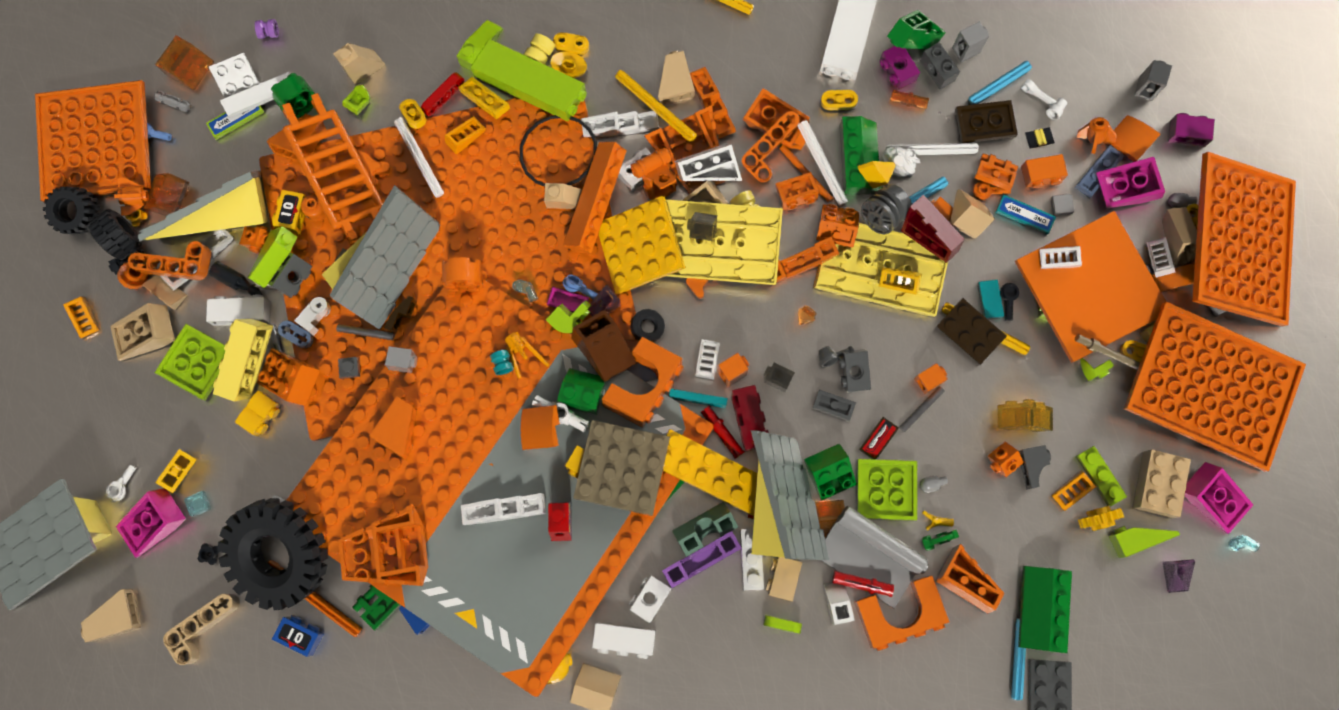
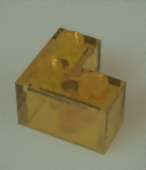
M1025 399L1023 403L1005 401V404L998 405L997 428L1004 430L1026 429L1033 432L1053 431V408L1045 406L1044 402H1035L1033 399Z

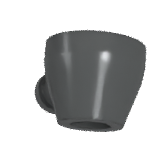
M829 346L820 349L819 360L821 366L829 367L835 364L839 357H842L841 352L853 351L854 348L849 346L847 349L835 352Z

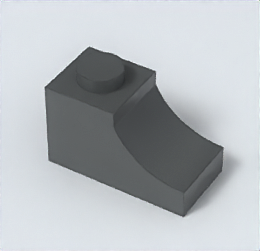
M1046 445L1019 451L1024 462L1021 465L1026 490L1040 487V473L1045 466L1050 465L1051 454L1046 449Z

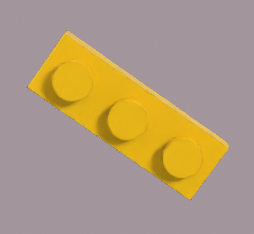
M470 77L458 87L463 95L496 120L510 109L509 103L473 77Z

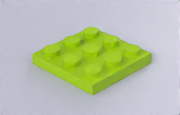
M185 324L154 373L206 401L214 388V381L218 378L219 364L224 358L225 345Z
M858 459L857 512L868 519L916 521L917 461Z

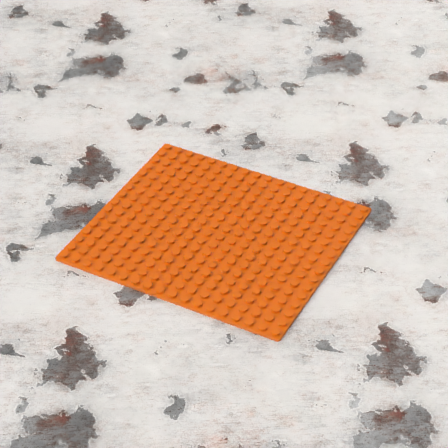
M519 98L505 100L509 103L510 109L497 120L481 107H474L426 118V124L417 129L411 128L406 123L444 191V194L438 198L431 191L396 126L349 136L356 151L365 152L373 160L389 164L390 170L387 173L375 176L378 180V185L375 188L383 203L395 185L437 220L440 226L439 231L425 250L426 254L410 276L407 286L395 302L396 306L390 313L391 315L397 306L409 296L417 301L411 318H402L393 341L337 332L336 330L337 325L342 324L389 332L384 327L390 315L379 330L333 300L330 296L332 288L322 274L334 263L343 248L348 250L351 247L343 228L333 229L327 216L321 221H312L305 216L301 235L294 234L297 236V239L291 249V253L313 267L309 277L300 284V290L296 295H293L292 298L284 295L288 321L303 328L295 322V319L316 297L324 298L331 306L330 313L323 317L315 326L319 331L313 336V344L309 348L303 349L292 343L295 358L320 370L307 404L304 406L309 438L311 440H321L335 435L385 367L388 347H400L444 287L442 285V261L445 260L447 263L448 258L466 257L470 258V262H475V259L480 260L481 278L546 319L556 309L547 306L552 287L567 291L562 284L563 279L568 275L577 276L588 289L599 294L596 301L589 298L588 303L591 304V307L588 311L590 313L583 320L580 318L579 320L584 322L601 311L606 310L617 324L632 353L639 340L633 336L630 327L631 320L636 314L631 290L619 295L615 294L599 234L592 254L576 253L564 246L563 244L576 209L547 208L544 202L545 187L533 182L524 173L519 161L520 144L525 133L537 121L553 114ZM585 100L580 102L576 114L572 117L580 120L588 117ZM474 116L486 128V131L464 150L455 154L445 143V134ZM561 118L550 119L539 124L528 135L523 146V161L527 171L537 181L543 183L566 184L579 178L588 169L593 158L592 138L584 137L582 125L570 119L569 121ZM473 125L470 126L474 131L477 130ZM340 138L318 143L311 154L341 144L343 140ZM341 152L308 163L312 172L337 164L336 156ZM270 154L259 158L272 230L276 229L273 226L272 217L276 213L277 198L281 195L282 190L303 193L306 196L315 194L300 163L278 154ZM338 172L316 179L321 188L342 181ZM587 175L581 181L570 186L582 190ZM348 186L329 193L325 197L328 203L332 204L355 195V191L352 187ZM370 197L335 210L333 213L338 221L375 207L376 204L373 198ZM608 204L603 220L612 217L610 204ZM371 217L351 224L358 239L360 238L358 226L365 225L367 232L373 222ZM291 271L288 274V280H292L294 278V271ZM577 291V292H572V293H575V294H579V295L588 297V296L584 295L583 293H581V292H579V291ZM298 335V337H297V338H299L302 342H305V343H306L307 340H308V339H306L305 337H303V336H301V335ZM358 357L360 377L339 378L338 359Z

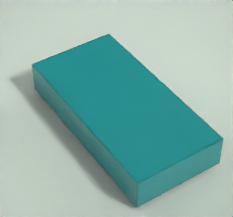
M998 280L978 282L983 316L987 319L1003 318L1004 311Z

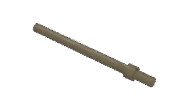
M1080 334L1075 336V341L1085 345L1087 349L1093 352L1098 351L1138 370L1140 362L1101 345L1100 341L1093 338L1089 339Z

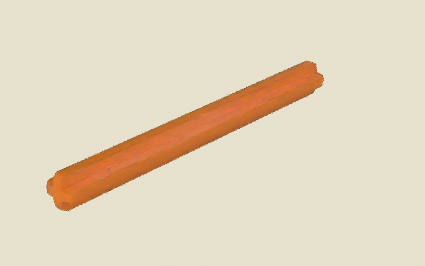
M270 560L267 562L270 566H272L275 569H284L274 560ZM316 592L304 598L353 637H357L361 633L362 627Z

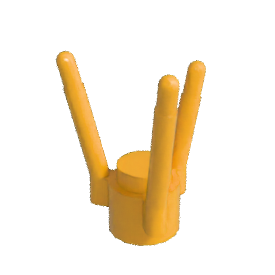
M518 332L506 337L505 342L508 345L506 349L509 351L517 378H521L513 351L515 353L520 352L522 357L527 360L528 357L523 350L524 345L547 367L549 366V363L524 337H520Z

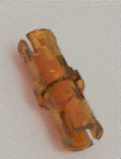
M893 89L890 101L905 104L906 107L914 106L926 110L929 98L913 95L912 92L904 93Z

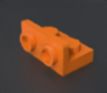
M811 172L776 183L775 187L781 199L783 211L787 209L793 210L800 205L812 204L818 200L819 190Z

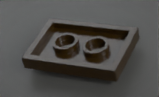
M1011 100L957 106L955 108L961 143L1014 138L1018 135Z
M964 298L937 325L943 333L980 365L1007 337Z

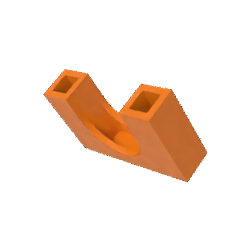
M644 337L640 339L632 351V355L636 362L651 369L656 374L658 382L655 388L646 394L636 395L612 383L602 398L603 407L642 428L646 423L649 424L654 416L653 411L656 407L659 408L664 400L663 395L666 391L669 392L674 384L673 379L675 376H679L684 368L681 357Z
M926 576L910 582L918 604V613L915 620L903 628L893 627L885 620L876 595L854 601L870 648H876L877 651L888 648V644L895 641L896 644L908 641L907 637L914 635L917 638L926 635V630L933 628L934 631L945 628L944 624L949 623V619L933 576Z

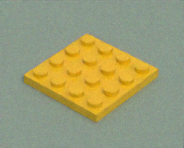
M660 196L603 220L598 234L615 294L619 295L686 268L665 197Z

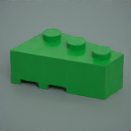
M916 10L899 18L887 37L896 47L929 49L937 44L946 32L921 11Z

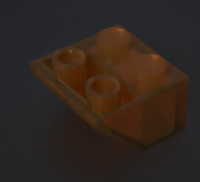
M176 35L155 65L165 75L194 91L214 61L194 45Z

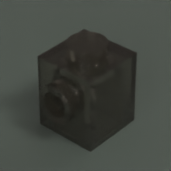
M695 212L692 218L688 219L687 230H690L689 238L712 241L717 233L718 215Z
M774 362L772 367H767L763 375L766 377L764 383L786 392L795 372Z

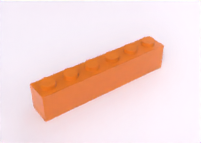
M616 142L598 143L563 244L576 253L592 254L627 151Z

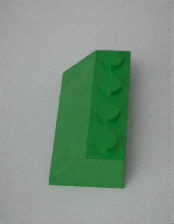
M862 116L842 117L840 122L843 191L845 195L875 194L881 186L872 189L858 170V166L871 161H879L877 123Z
M1023 566L1018 647L1068 653L1072 571Z

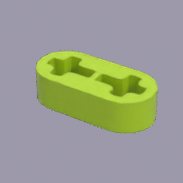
M765 615L763 623L764 626L799 634L802 628L801 623Z

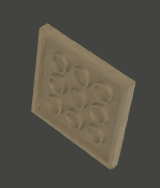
M592 420L573 499L653 516L670 437Z

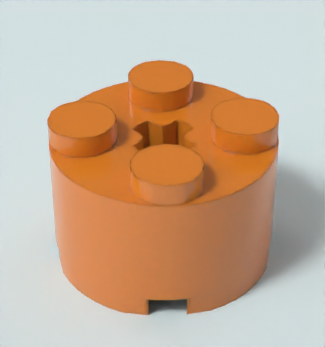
M466 257L448 258L447 263L443 260L442 285L451 292H457L459 289L466 288L467 291H478V287L481 286V261L475 259V262H470V258Z

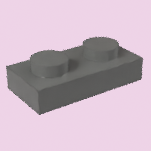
M819 389L812 409L850 421L856 402Z

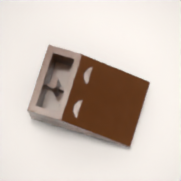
M606 310L573 327L572 340L604 382L636 364L617 324Z

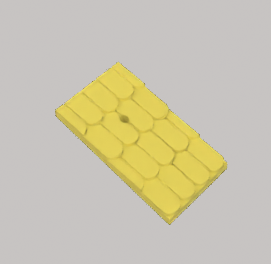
M666 200L686 267L683 270L667 275V277L776 285L783 208Z
M859 223L854 247L835 244L839 255L819 265L813 285L815 289L924 316L935 317L938 311L948 262L945 263L904 233L891 231L885 235L878 234L866 224ZM882 268L921 273L922 278L918 293L914 295L879 287ZM891 274L887 275L886 283H890ZM895 275L894 284H897L899 276ZM903 277L902 285H905L906 278ZM911 279L910 286H913L914 279Z

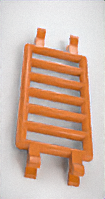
M318 93L311 95V103L318 115L300 121L297 120L290 103L282 105L283 113L289 125L284 126L283 131L332 228L339 229L342 227L352 246L357 241L358 236L351 224L367 217H371L374 220L383 202L335 110L326 111ZM330 118L335 125L331 129L296 140L292 132ZM340 134L343 143L304 156L300 148ZM348 150L351 159L312 172L308 164ZM356 165L360 173L323 188L319 186L316 180ZM364 181L368 189L332 204H329L325 197L329 193ZM370 197L373 198L376 204L375 207L337 221L333 211Z

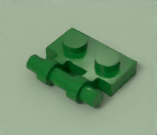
M370 585V589L363 596L360 595L356 599L357 602L352 608L358 612L363 607L366 611L360 617L375 631L400 604ZM376 594L379 598L371 605L369 600Z

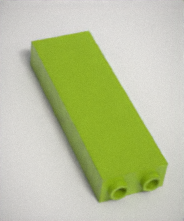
M489 39L471 66L475 78L556 115L565 121H569L570 117L576 114L578 105L585 100L587 95L583 82Z

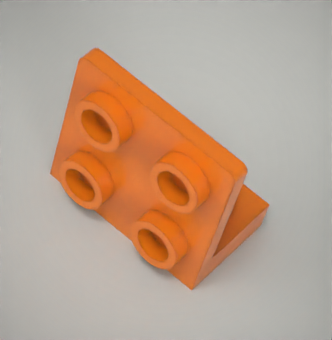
M823 204L816 240L822 241L832 236L835 244L853 248L859 228V212L853 208L844 209L834 204Z

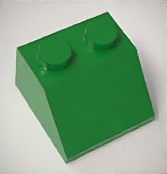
M569 368L562 381L557 401L558 403L565 404L567 408L597 415L606 382L599 375Z

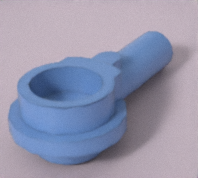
M147 123L148 139L151 137L167 141L172 139L171 134L154 130Z
M568 275L563 279L562 284L567 291H579L596 301L599 294L588 289L577 276Z

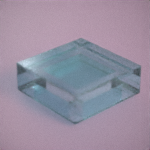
M200 491L184 499L190 517H195L211 509L205 491Z

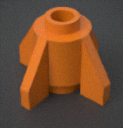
M1097 117L1078 130L1077 138H1088L1089 142L1093 144L1091 153L1095 154L1097 145L1105 140L1106 142L1115 143L1117 135L1106 119Z
M117 178L118 188L122 189L118 190L117 194H114V198L118 199L120 205H125L120 206L121 216H130L142 208L146 201H149L148 191L143 186L127 178Z

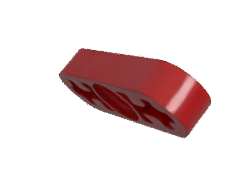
M457 72L451 74L421 105L422 111L428 117L432 116L459 90L458 87L464 83L465 79Z

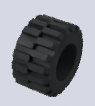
M63 186L52 190L53 193H49L47 195L48 199L44 200V204H46V207H43V211L46 212L44 218L49 220L47 224L54 226L53 230L60 231L63 234L88 232V223L99 215L98 210H101L100 206L96 204L98 202L97 198H92L94 194L80 187ZM71 201L74 202L77 208V214L73 220L67 213V207Z
M106 209L88 223L89 231L95 241L108 254L119 260L125 259L142 245V242H139L138 233L123 216L111 209Z

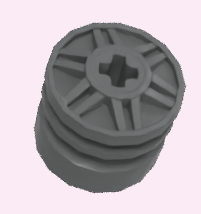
M886 184L862 204V218L866 225L874 232L883 235L889 234L899 223L906 219L912 202L908 194L901 187L895 184Z

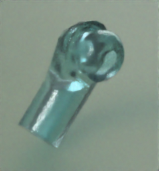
M517 280L512 283L513 290L525 293L529 302H534L538 299L530 282Z
M1240 535L1230 540L1229 547L1233 551H1240L1239 549L1247 547L1256 552L1260 548V543L1246 535Z

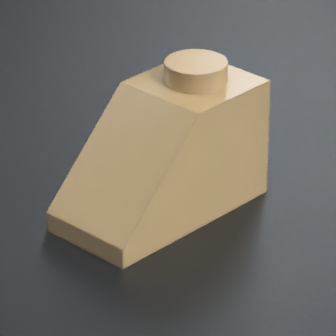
M545 183V205L547 208L576 209L582 190L567 184Z

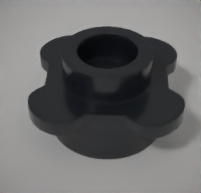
M207 543L202 544L198 553V561L201 563L208 562L210 565L216 564V557L219 553L218 546L212 547Z

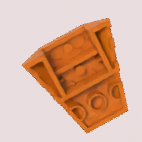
M712 105L681 120L697 134L693 142L686 140L670 125L644 135L654 150H660L665 147L670 152L671 162L668 163L670 170L689 194L706 181L681 180L674 161L719 146ZM713 181V182H714V184L717 186V185H719V184H721V183H723V182H725V181Z
M413 504L338 540L342 580L423 586L428 570L424 526Z

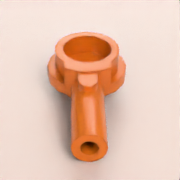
M983 181L978 182L973 187V195L979 200H985L992 194H1010L1011 190L1008 191L1000 187H991Z

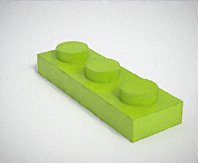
M1095 446L1076 456L1107 506L1110 505L1111 507L1127 497Z

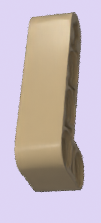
M221 594L164 635V645L177 664H193L199 659L200 652L193 640L239 607L240 600L235 594ZM210 610L213 612V617L211 620L208 618V612ZM193 622L196 624V629L194 632L191 630V624ZM176 634L179 636V641L177 644L174 642V636ZM186 650L189 652L188 660H186L184 657V653Z

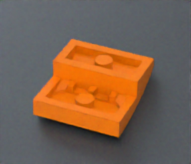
M1127 115L1114 129L1117 135L1116 142H1106L1105 140L1103 143L1107 146L1109 144L1130 160L1136 162L1161 134L1144 122Z
M556 405L522 410V450L559 446L555 428L556 425L560 424Z

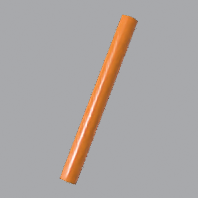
M782 145L779 148L802 175L810 173L788 147ZM813 176L819 194L828 203L831 202L834 198Z

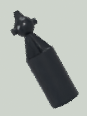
M216 261L211 266L209 275L234 290H248L251 296L263 295L260 289L255 287V284L250 285L243 274L227 265Z

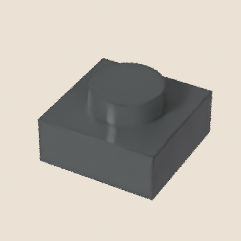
M358 357L338 359L339 378L360 377Z

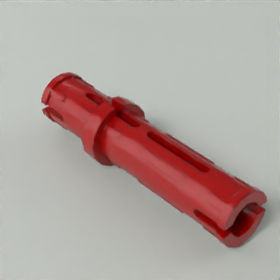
M711 405L700 412L708 422L713 424V430L731 452L734 459L745 452L724 425V420L717 416Z
M834 571L833 584L869 591V594L878 593L892 597L894 592V584L879 582L876 578L867 579Z

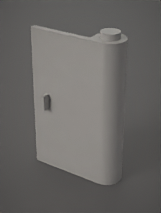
M846 506L825 537L829 560L822 561L841 573L867 579L876 578L879 582L894 584L892 597L878 593L872 594L876 595L878 599L895 609L913 577L920 573L924 574L929 566L926 557L850 506Z

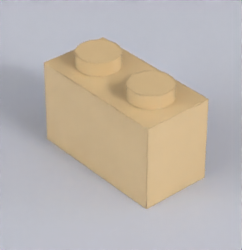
M777 557V560L773 559L770 570L774 572L773 577L768 579L766 590L769 591L768 595L793 602L802 562L783 557Z

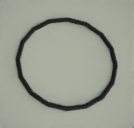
M551 115L542 120L537 121L525 133L523 140L520 144L519 161L524 170V173L533 182L544 187L545 183L537 181L527 171V168L523 161V146L528 135L539 124L546 122L550 119L560 118L556 115ZM571 116L570 120L579 122L585 129L588 130L593 141L594 158L597 149V141L594 137L591 128H589L582 120ZM593 158L588 169L579 178L566 184L573 185L581 181L588 174Z

